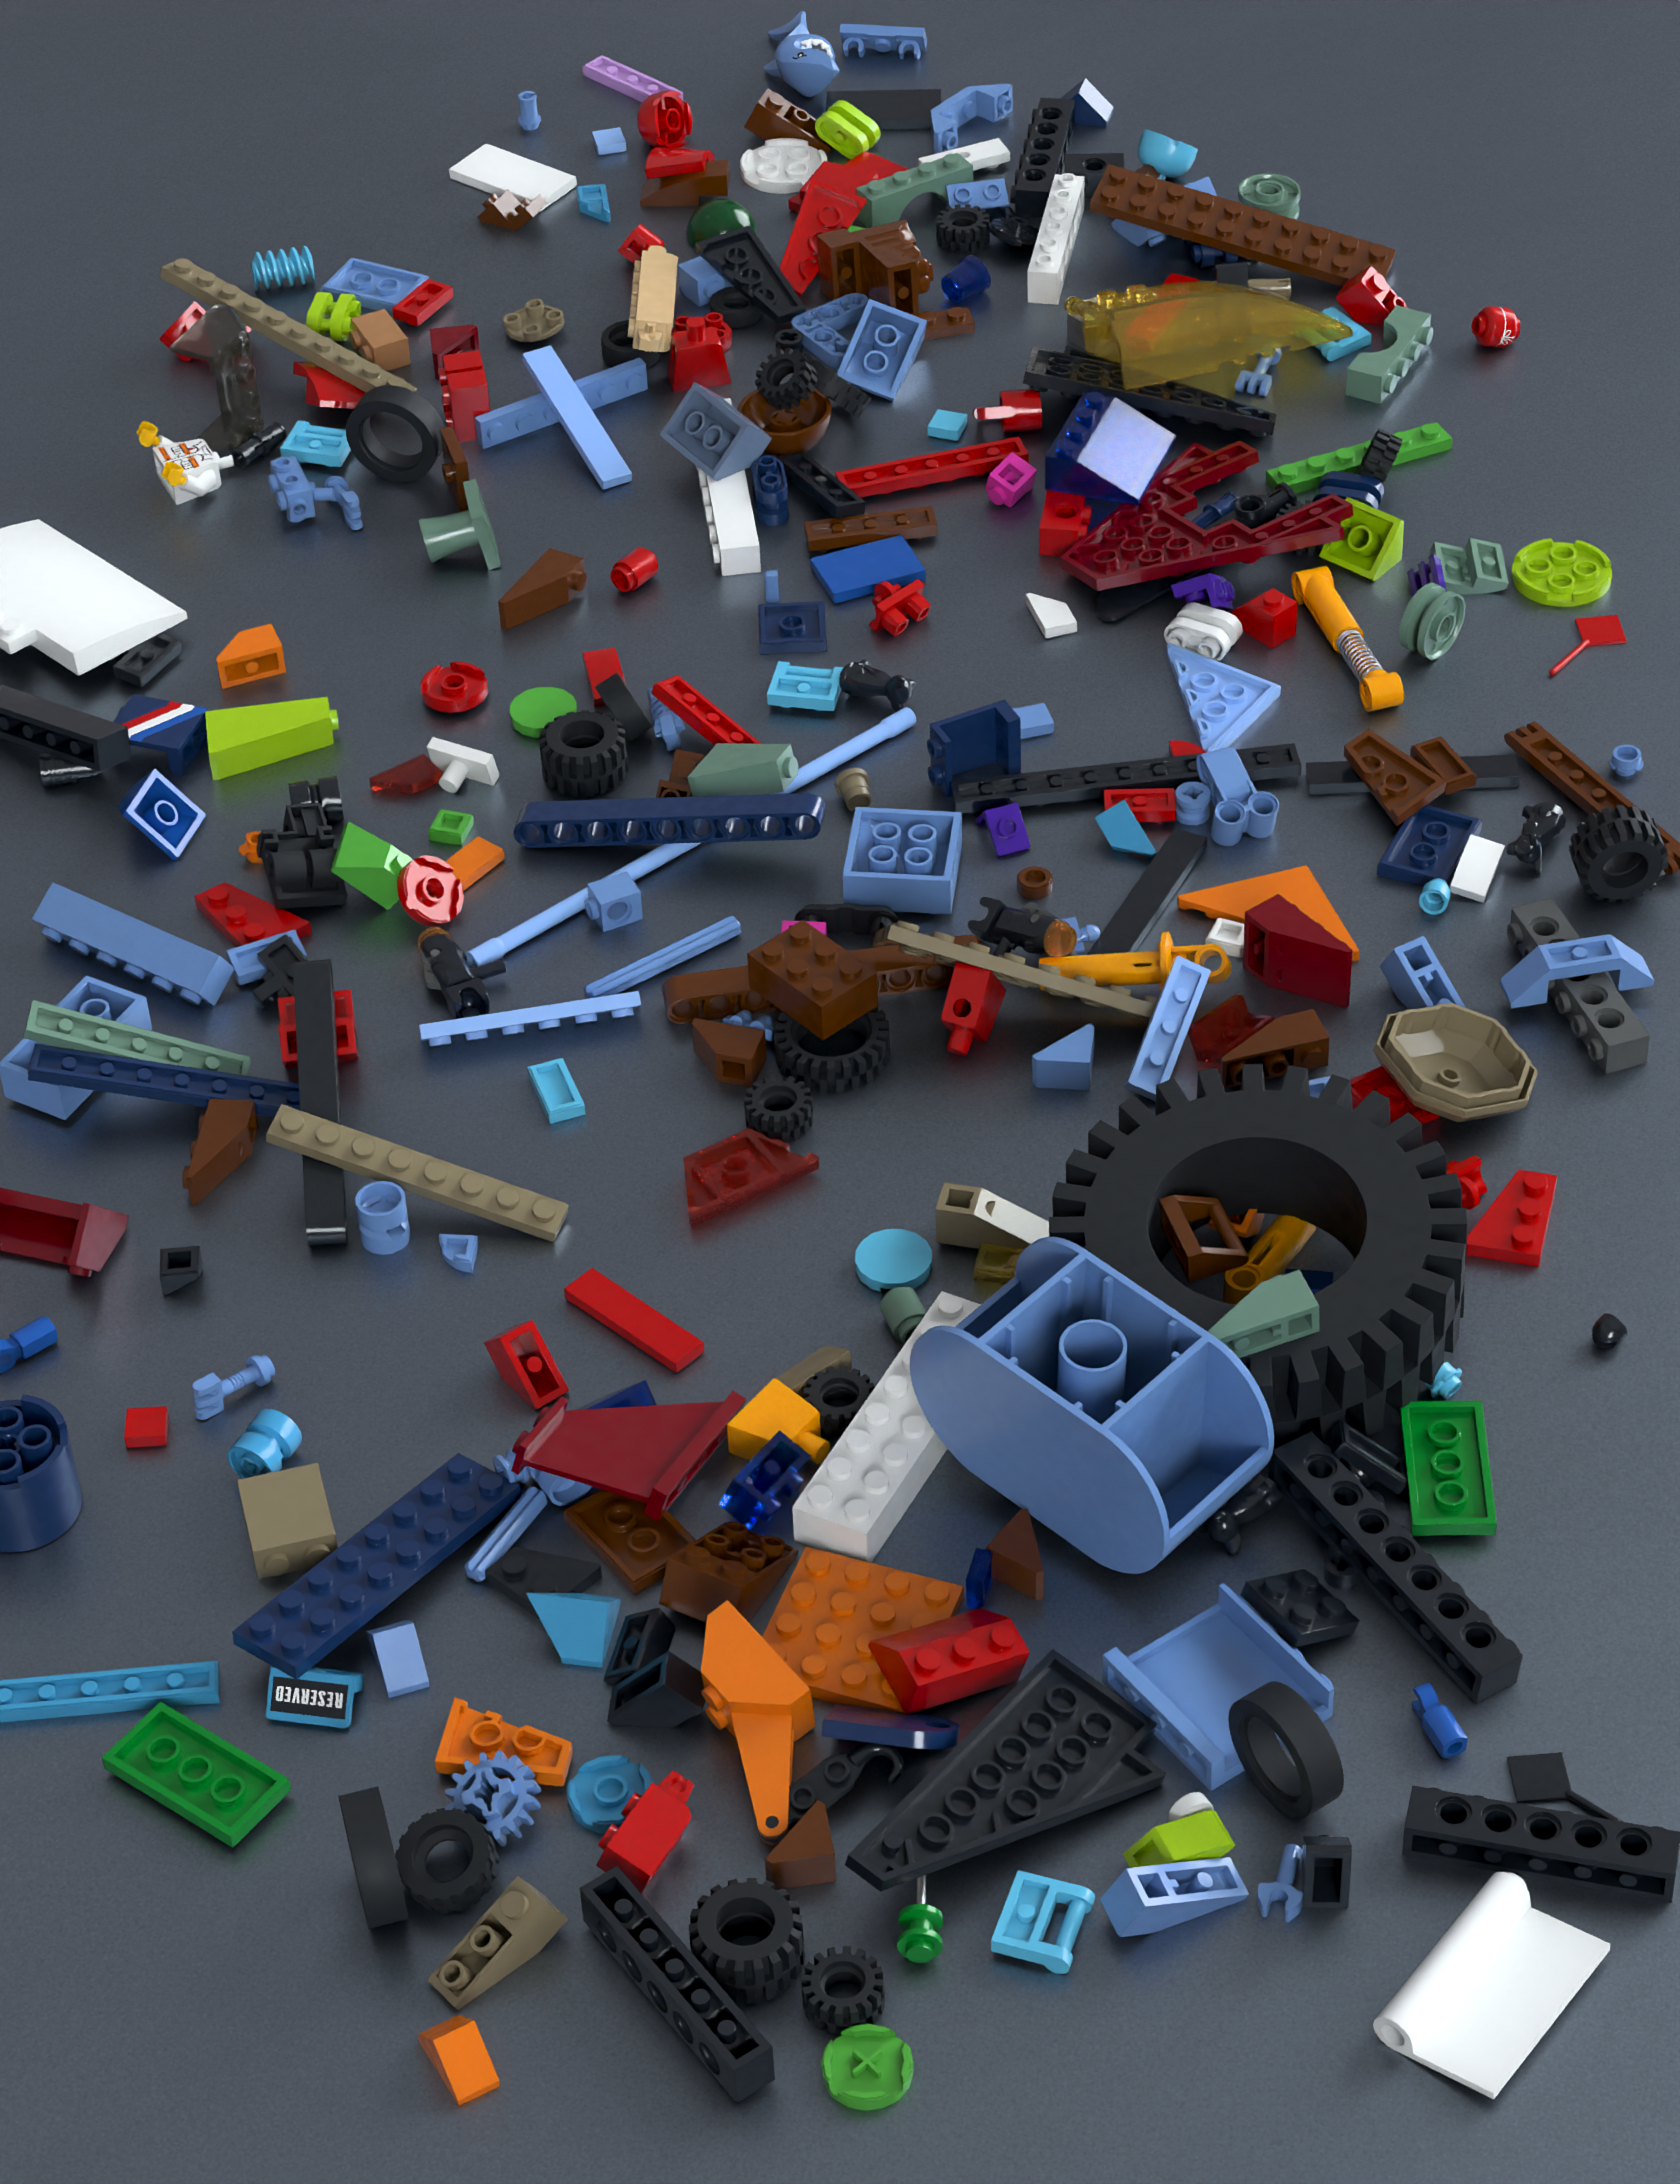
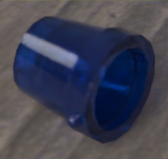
M967 255L958 261L957 265L941 279V287L944 294L954 303H960L976 294H981L991 285L988 269L974 255Z

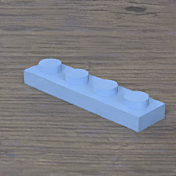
M1178 955L1173 960L1124 1088L1156 1102V1085L1170 1079L1211 970Z

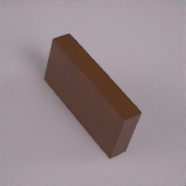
M1441 736L1411 746L1410 756L1446 781L1444 795L1476 785V774Z

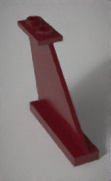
M732 1391L725 1401L565 1411L568 1399L561 1396L551 1409L546 1406L541 1410L530 1433L523 1431L512 1449L516 1457L511 1471L519 1475L527 1466L645 1502L647 1505L644 1514L658 1522L727 1438V1424L743 1409L746 1398Z

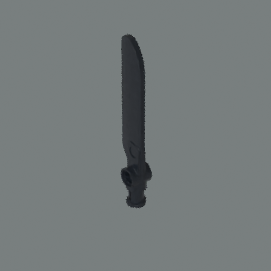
M1284 482L1275 486L1274 490L1266 495L1249 494L1241 496L1235 502V510L1210 524L1204 530H1209L1231 519L1237 520L1250 529L1257 528L1275 520L1280 509H1285V505L1291 504L1294 506L1297 497L1292 488ZM1205 569L1187 572L1179 577L1168 576L1102 590L1096 601V616L1106 622L1121 619L1171 590V585L1186 581Z

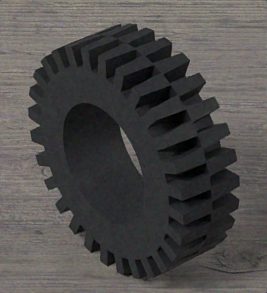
M1244 1064L1242 1067L1241 1091L1225 1092L1217 1067L1198 1071L1197 1099L1189 1101L1174 1078L1157 1084L1155 1114L1133 1096L1119 1105V1130L1100 1120L1088 1132V1153L1074 1149L1066 1161V1183L1057 1182L1052 1196L1053 1217H1049V1237L1063 1238L1081 1246L1206 1331L1212 1328L1236 1305L1216 1301L1194 1292L1176 1280L1161 1264L1172 1247L1160 1225L1159 1199L1171 1195L1218 1198L1228 1217L1247 1214L1248 1209H1257V1213L1294 1216L1328 1232L1352 1254L1355 1260L1351 1266L1332 1284L1313 1294L1319 1304V1332L1239 1358L1255 1379L1269 1408L1274 1429V1449L1298 1438L1299 1428L1310 1426L1313 1433L1323 1444L1329 1445L1333 1450L1331 1429L1339 1421H1345V1414L1366 1437L1383 1429L1385 1402L1400 1412V1407L1404 1408L1410 1402L1417 1401L1419 1380L1433 1385L1434 1379L1444 1362V1351L1454 1352L1459 1339L1460 1318L1464 1316L1467 1212L1466 1208H1462V1187L1457 1173L1447 1174L1446 1153L1436 1140L1422 1146V1124L1409 1112L1393 1123H1390L1389 1099L1372 1090L1353 1110L1351 1080L1333 1074L1320 1096L1316 1098L1310 1096L1308 1068L1288 1066L1282 1090L1271 1091L1265 1090L1263 1064ZM1208 1216L1189 1222L1192 1231L1208 1224L1211 1218Z

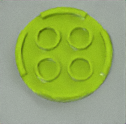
M1552 538L1543 539L1523 547L1515 555L1511 578L1516 589L1535 602L1557 607L1580 606L1599 599L1608 591L1612 581L1611 561L1600 549L1580 540H1576L1575 544L1553 542Z

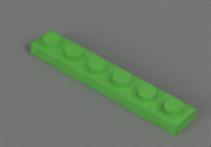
M1438 422L1424 424L1421 427L1407 431L1396 432L1393 435L1401 438L1402 444L1392 466L1452 449V437ZM1371 440L1266 470V482L1273 490L1278 484L1282 482L1287 483L1296 494L1317 488L1323 475L1327 472L1339 471L1356 474Z

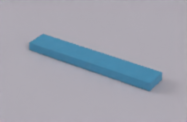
M217 1660L0 1680V1723L153 1709L160 1701L169 1707L220 1703L219 1662Z

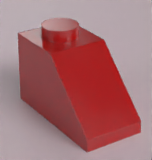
M1274 588L1246 601L1229 612L1239 619L1243 632L1272 649L1296 635L1297 602Z
M533 1320L516 1324L484 1342L502 1379L533 1410L542 1407L569 1391Z

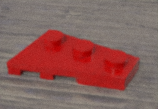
M226 882L194 896L196 907L235 947L294 929L299 939L312 933L309 921L283 909H276L275 905Z

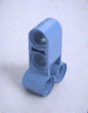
M1231 746L1198 754L1196 757L1198 775L1201 782L1210 789V800L1215 808L1210 832L1212 839L1219 845L1233 846L1241 840L1243 832H1247L1256 838L1270 836L1274 832L1277 819L1278 799L1269 792L1256 791L1235 748Z

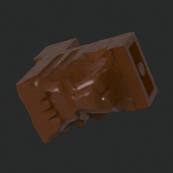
M906 220L854 232H848L843 228L816 235L820 290L829 300L833 301L851 293H861L866 295L868 300L871 299L916 317L919 316L918 295L928 292L930 282L934 279L933 264L922 257L919 248L915 246L916 240Z

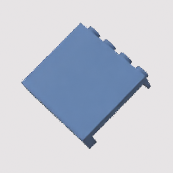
M1225 1583L1219 1585L1218 1603L1139 1651L1126 1657L1115 1647L1103 1654L1102 1682L1115 1694L1157 1723L1153 1734L1210 1791L1245 1771L1234 1748L1228 1722L1229 1710L1237 1700L1268 1682L1276 1681L1289 1686L1302 1696L1317 1713L1322 1722L1333 1716L1334 1688L1331 1681L1324 1674L1317 1673L1305 1661L1304 1656L1296 1647H1290L1267 1620L1263 1621L1250 1608L1248 1602L1240 1594L1236 1595ZM1276 1734L1281 1747H1284V1743Z

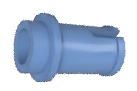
M532 91L521 92L518 95L520 105L518 122L524 130H535L541 122V117L537 114V95Z

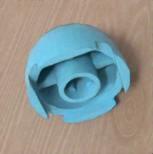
M1144 129L1139 140L1138 158L1142 166L1144 164L1153 166L1156 172L1160 174V179L1165 181L1166 177L1178 178L1188 172L1195 161L1198 149L1181 141L1178 142L1170 139L1168 136Z

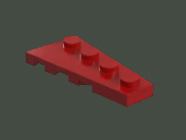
M811 178L779 266V269L799 298H801L819 272L816 235L843 228L848 230L867 202V199Z

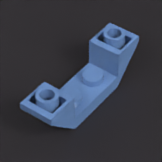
M1012 85L967 86L931 109V139L934 154L957 148V128L976 115L995 123L1013 111Z
M1607 934L1538 945L1500 979V986L1512 1009L1547 1003L1550 980L1608 971L1617 990L1623 991L1654 986V979L1640 954L1612 935Z

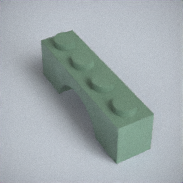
M958 153L947 154L935 161L925 162L915 168L899 171L892 176L873 180L866 185L857 187L856 195L867 199L857 219L867 228L899 221L907 204L918 195L927 192L935 193L946 203L948 199L946 185L973 182V165Z
M1396 305L1384 320L1383 348L1385 350L1359 353L1347 368L1346 395L1381 404L1389 393H1393L1396 383L1401 377L1406 376L1409 366L1413 361L1418 360L1421 350L1425 345L1428 346L1432 340L1434 330L1433 327H1430L1431 314Z

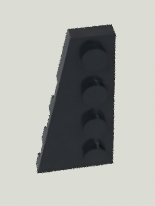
M750 225L696 243L695 252L777 325L790 322L795 316L806 312L805 305Z

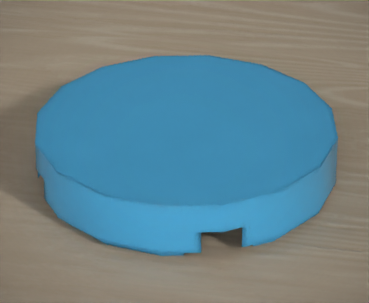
M620 1755L600 1756L585 1762L578 1768V1774L574 1776L573 1780L571 1777L567 1785L569 1810L575 1821L587 1830L605 1834L612 1824L617 1827L622 1825L626 1818L621 1815V1812L635 1792L643 1796L650 1784L653 1783V1779L646 1767L639 1762L638 1765L629 1762L628 1757Z

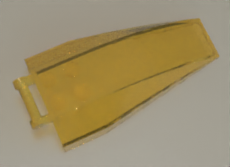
M1187 282L1152 287L1137 284L1128 286L1126 292L1116 293L1115 290L1101 291L1097 293L1096 298L1082 300L1077 296H1070L1064 303L1065 311L1068 314L1080 316L1083 321L1082 330L1085 351L1121 363L1123 388L1125 390L1219 370V363L1233 359L1237 365L1247 363V356L1261 352L1265 358L1275 356V349L1289 345L1290 349L1295 351L1353 336L1351 327L1303 303L1273 292L1227 283Z

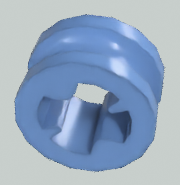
M512 1449L506 1451L505 1457L501 1455L493 1457L495 1472L508 1478L510 1483L517 1481L525 1483L529 1480L526 1466L519 1475L511 1471L516 1457Z

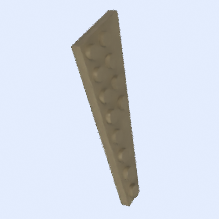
M898 921L876 931L873 946L880 948L888 943L899 945V951L912 957L927 958V956H932L933 954L935 955L933 961L948 967H955L956 962L991 970L999 981L1028 988V986L1038 988V985L1043 986L1050 995L1073 999V996L1080 998V1002L1086 1005L1108 1009V1007L1116 1008V1013L1148 1022L1158 1001V998L1145 995L1144 1001L1130 997L1131 990L1116 985H1110L1109 990L1095 986L1096 980L1087 976L1075 974L1074 979L1060 976L1061 969L1040 963L1038 969L1024 965L1025 958L1014 954L1004 953V956L998 955L997 957L989 954L990 948L973 942H969L968 945L963 944V946L954 944L955 937L941 932L933 931V934L918 933L919 926L904 921Z

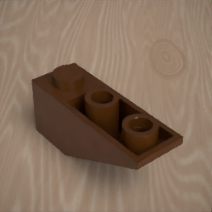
M768 88L757 102L744 128L765 141L777 138H795L806 140L809 146L817 150L822 149L824 152L830 153L833 148L818 136L815 130L817 119Z
M1311 1009L1277 1017L1221 1058L1220 1072L1224 1089L1241 1085L1242 1067L1244 1064H1263L1264 1080L1286 1075L1288 1066L1308 1068V1070L1327 1066L1330 1037L1315 1010Z
M210 1099L206 1113L200 1114L198 1122L199 1136L197 1140H193L191 1143L190 1166L184 1167L182 1176L183 1188L189 1190L191 1205L200 1203L252 1154L259 1130L254 1101Z

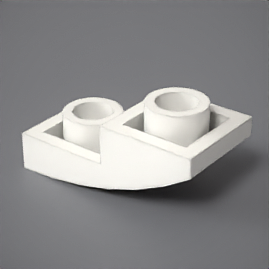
M1471 834L1451 882L1450 892L1484 903L1505 845Z

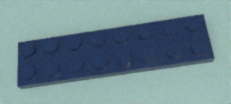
M457 1453L233 1630L234 1645L297 1680L520 1499V1485L516 1482L510 1483L508 1478Z

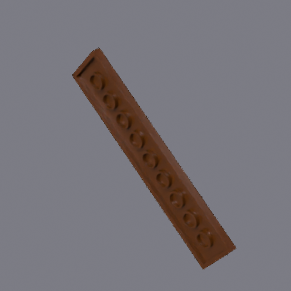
M1108 164L1098 184L1089 207V211L1342 287L1345 282L1371 265L1386 280L1396 253L1395 249L1110 164Z

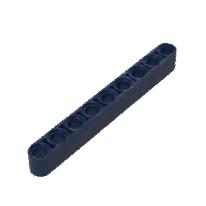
M811 793L530 802L525 804L520 810L513 835L520 845L530 848L807 840L819 834L826 805L821 797Z

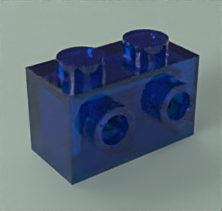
M779 1430L733 1478L718 1505L740 1523L746 1525L749 1530L761 1518L768 1522L782 1505L779 1499L784 1494L791 1498L805 1481V1478L800 1474L811 1458V1455Z

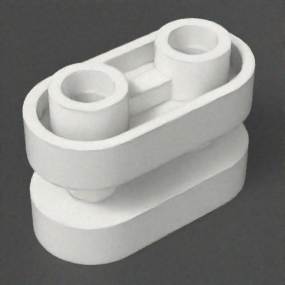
M1191 602L1187 603L1177 614V617L1166 627L1164 637L1168 644L1172 643L1205 657L1220 661L1230 650V647L1240 638L1243 628L1235 615Z

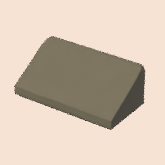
M825 1345L775 1379L803 1398L804 1387L807 1388L806 1382L810 1378L815 1380V1373L821 1371L825 1374L827 1373V1368L834 1367L835 1371H840V1366L847 1367L849 1372L852 1371L851 1352L844 1348Z

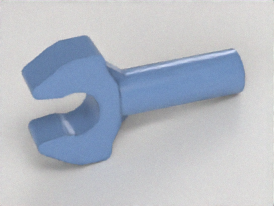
M1287 1844L1285 1846L1275 1882L1259 1884L1257 1906L1262 1917L1268 1915L1270 1904L1276 1900L1286 1903L1285 1922H1290L1301 1912L1303 1892L1293 1887L1302 1854V1849L1298 1845Z

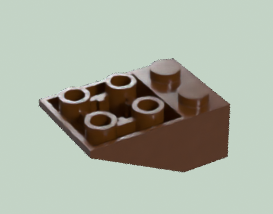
M725 1522L668 1558L659 1604L707 1622V1615L728 1600L750 1622L795 1560L799 1550L785 1545V1542L778 1537L762 1536L749 1531L748 1527L742 1523Z

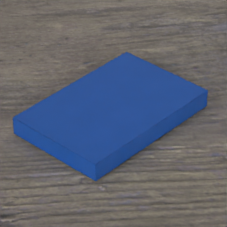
M902 535L810 558L812 571L834 604L874 594L875 586L882 581H887L892 585L899 584L904 586L917 579L920 581L926 580V569Z

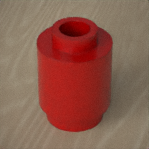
M635 548L614 564L613 570L610 572L612 583L622 592L636 590L657 574V558L652 551L646 548Z

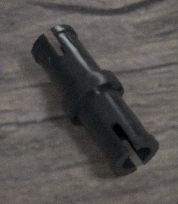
M274 422L260 433L254 432L244 444L231 451L234 464L239 468H243L255 458L267 455L271 447L286 439L285 428L280 423Z

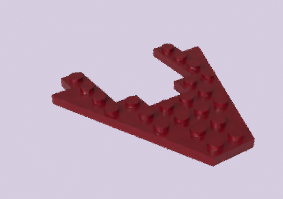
M1237 441L1214 452L1196 442L1060 557L1062 569L1093 589L1101 591L1168 576L1179 577L1187 572L1240 561L1245 564L1257 562L1260 557L1345 539L1344 527L1340 523L1354 516L1353 506L1339 496L1330 494L1254 529H1250L1237 520L1231 519L1209 530H1204L1184 518L1186 513L1198 508L1197 498L1193 495L1194 491L1207 485L1216 484L1222 478L1231 474L1245 471L1247 467L1259 463V456L1256 449L1241 441Z

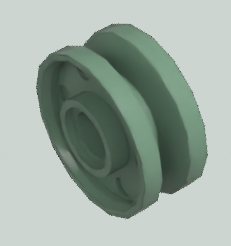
M1261 173L1252 175L1240 183L1238 187L1239 203L1288 218L1298 219V202L1300 201L1301 191L1300 186L1295 180L1275 173Z
M1425 584L1415 593L1403 613L1399 627L1401 646L1413 652L1419 651L1420 655L1430 660L1438 659L1444 655L1455 642L1461 630L1466 607L1464 598L1453 591L1446 592L1445 588L1438 584Z

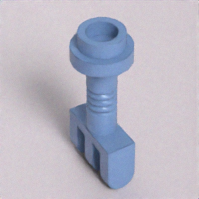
M1271 340L1259 345L1256 352L1259 361L1253 372L1241 370L1235 384L1236 391L1242 392L1245 385L1248 384L1247 393L1254 394L1259 386V395L1267 396L1272 386V375H1266V372L1270 365H1275L1279 362L1282 355L1279 344Z
M340 476L328 477L324 482L323 488H334L335 496L333 502L338 501L343 508L345 522L352 530L361 529L363 523L360 518L361 511L358 506V496L353 490L349 491L348 483L344 478Z
M253 1355L246 1360L247 1368L221 1381L212 1372L193 1383L195 1417L205 1420L223 1411V1398L243 1388V1386L245 1387L253 1382L260 1387L268 1384L271 1381V1377L275 1376V1368L271 1360L266 1355Z

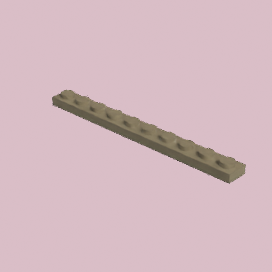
M180 258L161 267V279L366 393L373 388L384 385L399 386L417 393L418 388L407 383L403 378L394 376L379 365L358 356L354 351L340 346L332 339L313 331L307 325L286 316L284 312L275 310L260 299L239 290L237 286L231 285L216 277L215 274L194 265L190 260Z

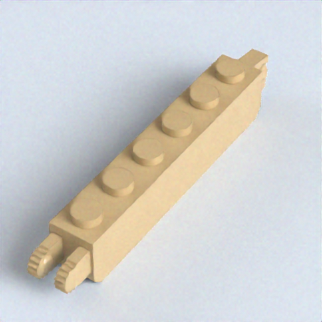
M658 245L649 246L648 251L642 250L641 261L635 260L627 337H633L632 349H639L645 352L670 351L678 257L666 253V248Z

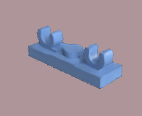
M842 23L840 25V37L845 56L849 55V50L852 47H858L859 57L864 56L865 48L875 49L879 52L897 50L899 51L900 59H904V54L907 50H914L915 60H919L921 56L920 50L926 51L927 39L925 28Z

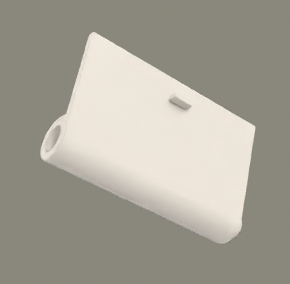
M1496 1872L1376 2017L1373 2023L1375 2033L1391 2049L1494 2099L1610 1951V1943L1532 1908L1529 1891L1524 1880L1514 1873Z

